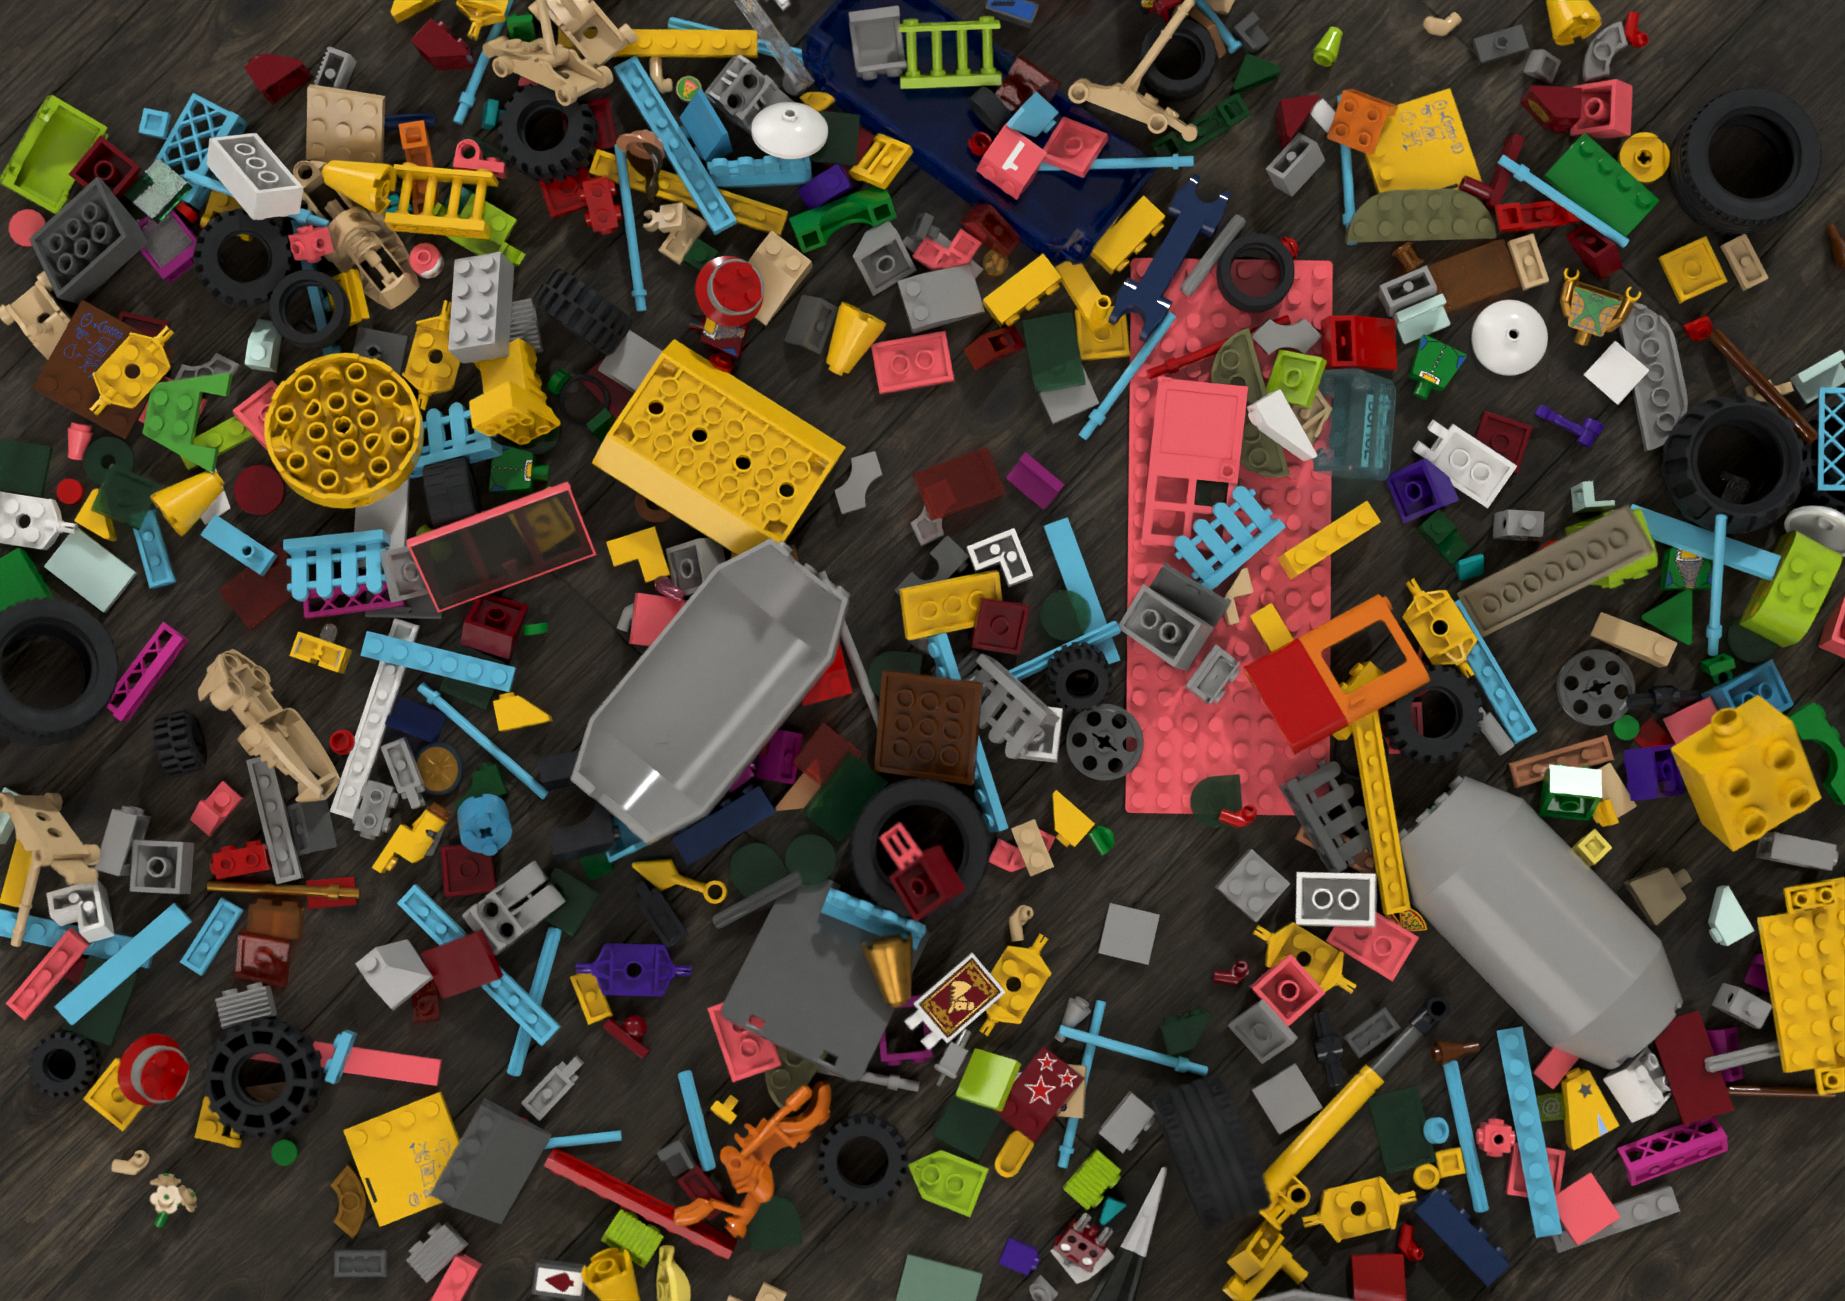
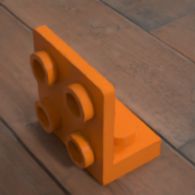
M1354 89L1343 90L1327 138L1373 155L1387 117L1395 116L1398 106Z

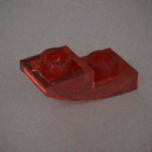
M433 979L412 995L413 1021L415 1024L441 1021L439 991Z

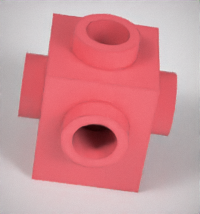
M306 225L297 228V233L288 236L295 260H306L307 264L321 261V256L334 252L328 227Z
M1490 1118L1488 1122H1480L1479 1129L1476 1131V1144H1478V1148L1487 1151V1156L1502 1157L1503 1153H1510L1511 1147H1514L1515 1132L1511 1131V1126L1504 1124V1120ZM1500 1134L1499 1143L1496 1144L1494 1142V1137Z

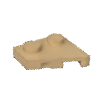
M1318 389L1311 409L1294 405L1291 407L1312 446L1332 411L1331 406Z

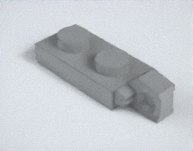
M407 737L381 746L398 794H401L403 799L408 798L412 809L425 806L426 804L421 793L425 791L424 782Z
M578 1056L574 1057L568 1065L562 1061L553 1068L521 1104L540 1121L576 1083L575 1081L579 1076L575 1072L584 1062Z

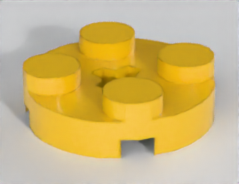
M1641 132L1631 136L1621 145L1617 156V162L1641 184H1649L1660 178L1670 163L1668 146L1665 142L1662 143L1657 138L1658 136L1648 132ZM1641 152H1644L1646 157H1650V161H1647L1645 165L1638 161L1637 158L1641 155Z

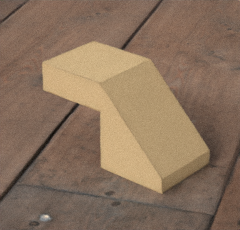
M1248 568L1239 571L1224 596L1225 599L1231 600L1229 607L1224 613L1227 626L1240 622L1234 599L1254 593Z

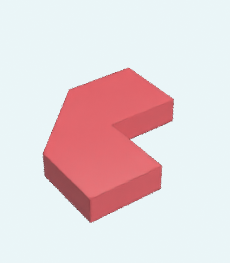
M960 229L948 249L926 236L912 258L932 272L967 265L982 242Z
M1039 829L1049 852L1055 836ZM998 838L989 857V862L1009 872L1026 867L1019 848Z

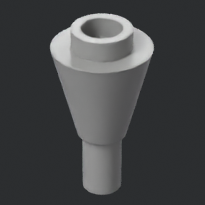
M1078 996L1075 999L1069 998L1062 1025L1074 1029L1091 1013V1010L1088 1008L1090 1004ZM1057 1032L1054 1038L1063 1043L1066 1037L1058 1035Z

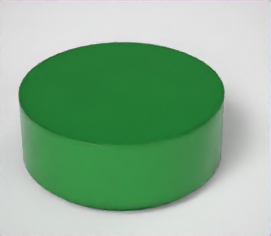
M563 369L557 370L548 382V390L558 395L563 385L570 379V374Z
M544 622L522 625V631L524 636L547 633L548 624Z
M1623 715L1620 719L1613 722L1612 732L1619 740H1632L1639 733V723L1634 717Z
M282 1139L273 1146L272 1158L279 1165H290L298 1158L299 1147L291 1139Z

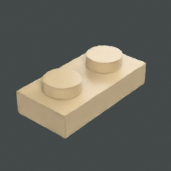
M1746 233L1720 246L1743 291L1768 279Z
M1529 234L1507 243L1523 290L1549 282L1534 234Z
M1035 819L1011 828L1030 876L1054 867Z

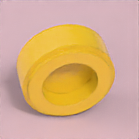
M1421 1163L1413 1171V1180L1418 1187L1430 1190L1439 1183L1440 1174L1438 1169L1432 1164Z

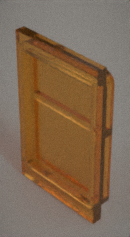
M1504 239L1493 241L1428 266L1437 286V294L1443 293L1447 302L1443 306L1446 313L1521 286Z

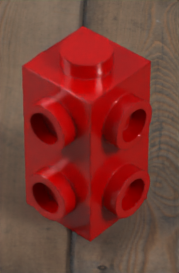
M607 174L583 179V186L579 187L581 201H587L589 211L584 212L587 226H592L593 232L599 231L600 235L615 232L614 228L618 227V220H622L620 206L614 205L612 195H617L614 180H608Z
M260 840L245 843V848L236 849L235 845L219 848L220 853L212 854L213 860L210 861L211 871L213 875H216V879L231 878L273 869L267 844L261 845Z

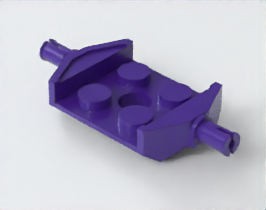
M604 943L595 962H592V964L576 962L577 968H584L576 969V974L592 973V975H595L603 995L663 996L672 977H675V975L691 977V972L683 971L691 970V965L675 966V964H672L664 944ZM631 963H638L641 966L640 975L634 978L628 976L626 972L627 966Z

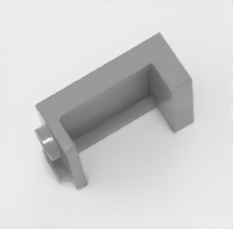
M899 6L848 13L856 78L862 77L863 80H872L878 78L877 75L880 74L896 77L902 75L903 71H906L907 61H905L902 34L898 31V24H900Z

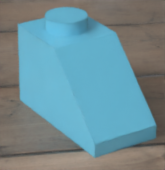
M1035 92L1006 125L1014 130L1037 137L1042 131L1047 134L1056 124L1053 118L1059 112L1040 94Z

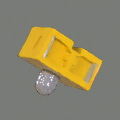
M326 624L322 628L319 638L298 631L289 656L316 664L317 660H319L318 666L344 674L353 650L334 644L337 628L333 624Z

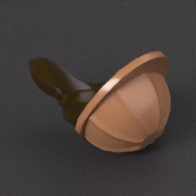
M646 129L637 130L631 134H622L617 138V147L625 152L631 166L646 178V196L650 202H654V198L659 191L658 175L661 172L662 160L665 157L663 143L654 132Z

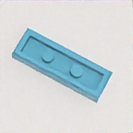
M151 509L131 515L130 520L149 588L155 589L176 583L157 510Z
M221 897L180 963L200 976H204L245 910L225 897Z

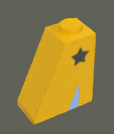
M1579 1067L1565 1074L1567 1078L1561 1080L1565 1138L1568 1148L1572 1150L1582 1147L1619 1126L1590 1071L1586 1069L1580 1070Z

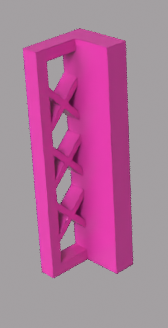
M384 582L383 590L375 594L369 604H362L357 599L364 591L369 590L366 584H359L358 593L355 596H348L350 600L345 607L338 608L333 602L339 595L345 594L340 586L334 587V594L328 600L323 599L326 603L320 611L311 612L310 599L321 598L317 594V589L309 590V597L303 601L304 618L314 619L404 606L405 600L391 602L384 599L382 595L388 589L387 583Z
M163 622L117 683L115 692L106 708L114 713L113 716L120 721L129 722L189 642L187 638L167 623ZM166 630L172 637L161 648L160 637ZM157 652V657L146 668L144 658L149 653ZM142 673V677L133 689H130L129 678L132 674ZM126 693L127 697L118 708L111 704L117 694Z
M1713 1116L1690 1124H1681L1617 1148V1152L1626 1167L1627 1179L1631 1186L1728 1151L1727 1135L1717 1118ZM1711 1123L1715 1129V1132L1709 1134L1699 1132L1700 1127ZM1681 1133L1691 1135L1690 1140L1685 1143L1675 1141V1138ZM1657 1142L1667 1144L1666 1149L1661 1152L1651 1150L1652 1144ZM1637 1151L1643 1153V1156L1639 1160L1630 1162L1626 1154Z

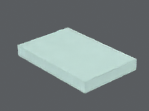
M74 528L78 530L77 534L70 533L44 567L103 613H107L137 575V572L80 528Z

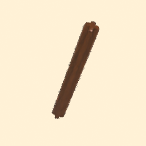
M1715 329L1708 336L1710 342L1768 403L1778 408L1779 414L1783 417H1788L1795 425L1793 430L1809 445L1816 441L1818 433L1726 335L1720 329Z

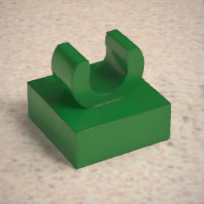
M526 12L525 15L516 16V13H513L510 17H507L510 40L521 39V42L536 40L532 14L530 15L529 12Z
M1725 653L1700 661L1702 670L1710 675L1713 683L1720 684L1718 676L1722 672H1724L1726 679H1732L1733 675L1730 669L1736 668L1734 659Z

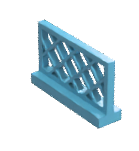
M193 93L144 181L200 210L211 189L187 181L188 187L184 194L178 193L175 183L184 180V174L173 177L171 167L183 163L184 171L186 172V170H189L187 161L199 157L200 166L192 172L217 180L216 175L206 165L208 148L202 150L200 139L208 136L216 138L242 135L248 123L239 115L231 111L229 112ZM197 102L204 105L206 114L194 117L193 109ZM221 114L227 117L222 126L214 128L212 117ZM207 119L210 130L198 134L196 123ZM191 125L193 136L182 139L181 130L183 127ZM195 141L197 152L186 155L183 145ZM179 147L181 157L169 161L168 153L170 150ZM166 169L169 179L161 182L155 181L154 178L158 171Z
M1819 388L1817 491H1845V485H1839L1842 481H1845V475L1834 465L1845 455V449L1835 440L1845 429V423L1835 414L1845 404V397L1842 395L1845 394V388ZM1825 394H1836L1843 402L1832 411L1825 404ZM1825 410L1829 413V415L1826 418ZM1831 416L1842 426L1833 437L1824 429V423ZM1824 435L1829 439L1825 444ZM1830 442L1842 452L1833 462L1824 455V448ZM1824 461L1828 464V466L1825 469ZM1830 467L1842 478L1835 485H1823L1824 473Z

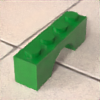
M872 186L790 217L789 220L799 247L804 254L825 246L830 235L845 225L867 223L874 227L893 220L897 216L887 189L884 190L877 186Z
M1815 702L1806 703L1786 717L1792 721L1799 740L1816 742L1826 751L1830 768L1823 786L1836 806L1845 805V748L1839 741L1840 735L1838 731L1826 721L1824 709L1819 704L1816 705Z

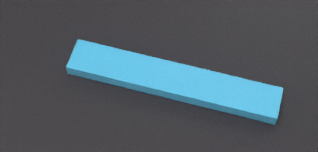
M1632 504L1631 509L1641 508L1653 540L1713 561L1714 532ZM1725 537L1724 565L1772 581L1781 556Z
M1068 517L1045 525V533L1083 635L1106 625L1107 622ZM1112 637L1095 645L1099 651L1104 653L1108 664L1120 661Z
M1459 599L1454 603L1478 639L1466 657V662L1473 673H1475L1473 675L1511 741L1517 744L1536 733L1537 730ZM1441 621L1446 630H1448L1447 624Z
M173 903L54 1007L73 1026L192 923L191 919L176 903Z

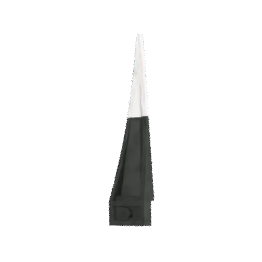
M1167 1167L1161 1168L1134 1223L1089 1301H1135Z

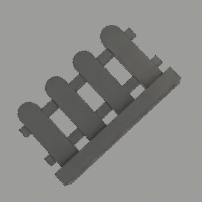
M1322 760L1317 763L1319 768L1307 776L1300 773L1295 776L1296 778L1279 785V788L1328 872L1339 873L1347 868L1346 864L1350 865L1355 862L1352 858L1353 856L1365 849L1368 852L1373 851L1370 831L1369 829L1365 830L1361 824V821L1367 816L1366 809L1362 806L1352 808L1349 804L1348 799L1354 794L1353 787L1350 784L1339 786L1334 778L1341 772L1340 765L1335 761L1326 764ZM1327 782L1332 791L1318 799L1313 790ZM1341 805L1345 813L1331 821L1326 812ZM1354 827L1358 835L1344 843L1340 834Z

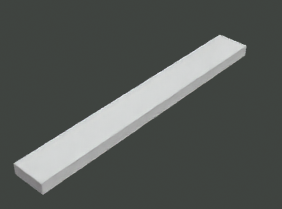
M394 618L389 636L415 643L420 626ZM380 661L355 735V745L349 753L330 812L353 819L356 809L360 808L362 802L360 792L363 785L367 784L406 667Z

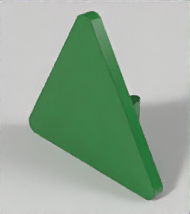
M1686 589L1643 614L1642 620L1681 642L1691 645L1693 642V591Z

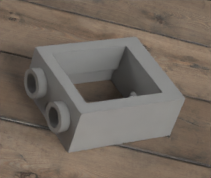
M122 806L121 809H112L100 849V861L95 865L96 870L117 876L131 875L133 840H145L151 816L144 814V809L134 806Z
M1766 832L1758 840L1755 857L1815 870H1832L1833 866L1837 863L1838 852L1836 851L1837 845L1776 832Z

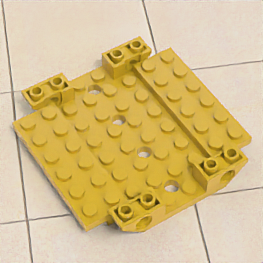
M1845 877L1786 887L1784 888L1787 912L1757 918L1783 1072L1789 1073L1815 1068L1818 1095L1845 1091Z

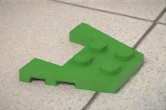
M222 373L157 383L150 390L142 434L207 471L215 472L219 450L194 445L203 393L229 397L233 375Z

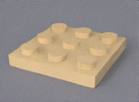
M310 84L307 87L306 159L329 163L331 160L383 163L385 96Z

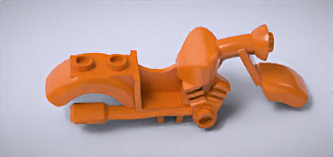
M828 1080L816 1082L813 1086V1091L808 1085L802 1084L785 1100V1105L770 1120L767 1121L765 1118H762L756 1128L749 1123L744 1124V1127L748 1130V1136L741 1138L738 1133L734 1134V1139L742 1148L741 1152H738L737 1148L733 1146L722 1148L720 1160L725 1164L733 1188L736 1189L737 1193L748 1192L740 1206L713 1198L710 1201L697 1198L692 1203L675 1209L673 1215L674 1225L686 1226L697 1223L716 1208L733 1214L724 1218L728 1222L725 1228L735 1238L740 1235L744 1239L747 1225L756 1214L761 1203L768 1202L773 1196L774 1182L772 1171L769 1167L773 1155L781 1148L787 1146L794 1148L798 1142H805L811 1136L813 1128L818 1124H824L830 1118V1082ZM812 1096L811 1102L805 1111L795 1117H785L791 1111H797Z

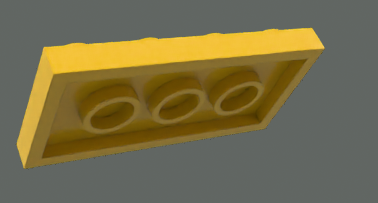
M991 570L899 589L905 638L913 640L974 627L980 597L1002 600L999 571Z

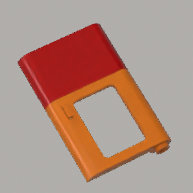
M1378 594L1243 667L1249 682L1259 692L1294 755L1430 682L1425 667L1391 613L1393 608L1386 596L1381 597ZM1377 621H1383L1404 654L1406 663L1355 691L1345 694L1322 658V651Z

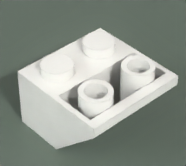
M1648 1046L1633 1058L1629 1057L1624 1060L1622 1065L1612 1069L1603 1079L1632 1123L1656 1113L1672 1095L1664 1070Z

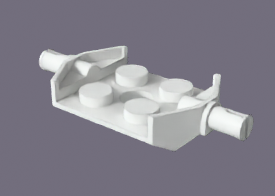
M0 491V543L48 550L55 543L60 533L77 534L78 530L68 527L78 529V524L62 520L61 511L56 500ZM23 515H28L31 519L30 525L27 528H22L19 524V520Z

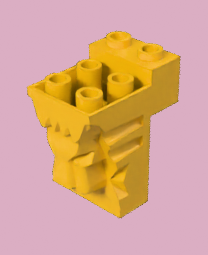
M517 338L509 343L508 357L479 361L484 394L469 401L473 429L489 437L500 434L519 445H524L561 425L560 420L554 415L552 409L546 405L547 395L541 391L542 382L540 376L535 373L537 361L535 347Z

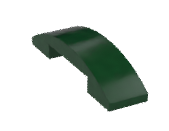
M1237 92L1217 104L1216 108L1189 123L1195 125L1198 129V134L1193 141L1184 140L1182 133L1177 130L1155 141L1151 146L1158 157H1173V154L1186 156L1222 135L1250 116L1251 113Z

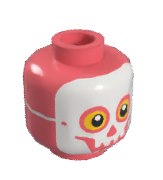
M421 243L411 250L409 264L420 277L434 278L443 270L444 257L433 244Z

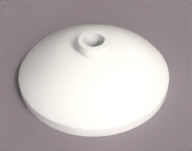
M780 102L764 108L755 116L752 122L751 133L756 145L767 154L784 159H799L818 152L824 146L828 137V126L823 116L813 108L796 102Z
M1516 300L1498 301L1485 308L1475 320L1471 333L1472 348L1481 364L1494 373L1507 376L1522 374L1533 368L1543 357L1548 342L1547 328L1540 314L1528 304ZM1510 331L1517 333L1516 339L1509 336Z
M1811 505L1799 507L1789 512L1784 523L1787 533L1797 530L1841 553L1842 557L1845 556L1844 514L1832 508Z

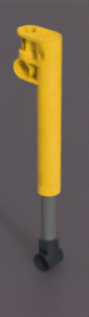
M1435 995L1426 998L1422 1007L1408 1020L1409 1025L1370 1067L1366 1064L1359 1071L1360 1073L1356 1074L1263 1173L1271 1204L1268 1208L1259 1211V1213L1279 1232L1282 1230L1281 1224L1291 1214L1294 1215L1310 1201L1309 1190L1296 1176L1375 1093V1090L1384 1083L1382 1080L1383 1076L1421 1036L1425 1037L1440 1020L1445 1019L1449 1015L1450 1004L1446 999ZM1435 1001H1440L1442 1010L1439 1014L1434 1015L1431 1012V1005ZM1296 1188H1301L1303 1190L1302 1198L1298 1201H1293L1291 1199V1192Z

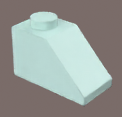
M258 319L248 339L245 365L251 369L277 372L282 336L276 330L271 320Z
M1725 885L1717 887L1708 919V924L1711 927L1709 933L1716 943L1729 946L1752 933L1754 929L1730 887Z

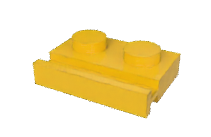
M350 269L349 272H343L332 277L348 296L351 306L349 326L357 324L361 320L369 319L359 270ZM328 293L332 312L334 314L335 303L333 301L332 296Z

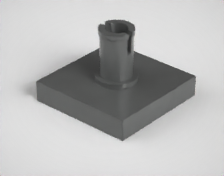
M358 327L353 353L370 359L375 358L393 368L401 377L409 337Z

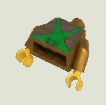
M1569 268L1564 271L1565 282L1563 283L1560 295L1563 316L1568 319L1569 327L1577 329L1574 342L1588 346L1592 334L1602 337L1605 332L1614 331L1627 320L1634 306L1632 303L1638 301L1641 297V292L1639 291L1636 298H1632L1629 296V291L1632 287L1625 291L1624 296L1580 282L1578 269L1575 277H1568Z

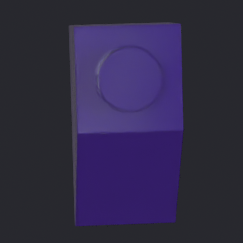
M836 164L816 176L799 189L798 192L808 209L811 210L829 203L854 188L842 165Z

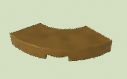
M348 1164L331 1184V1187L337 1193L339 1200V1210L334 1223L354 1238L361 1229L365 1219L367 1197L361 1178Z

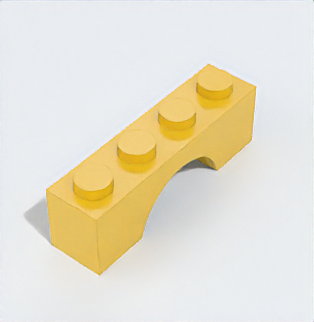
M1366 501L1278 557L1277 560L1291 580L1381 521L1369 502Z

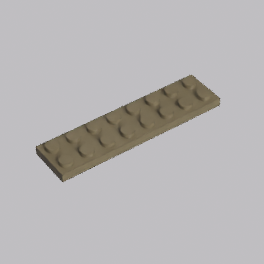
M1626 505L1458 592L1457 595L1483 638L1653 553L1655 549L1630 506Z

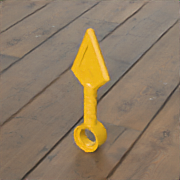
M672 859L632 863V867L660 892L677 884L703 893L705 899L714 904L722 902L727 896V887L721 881L715 880L706 884L679 875ZM712 885H719L722 888V896L717 900L709 896L708 891Z

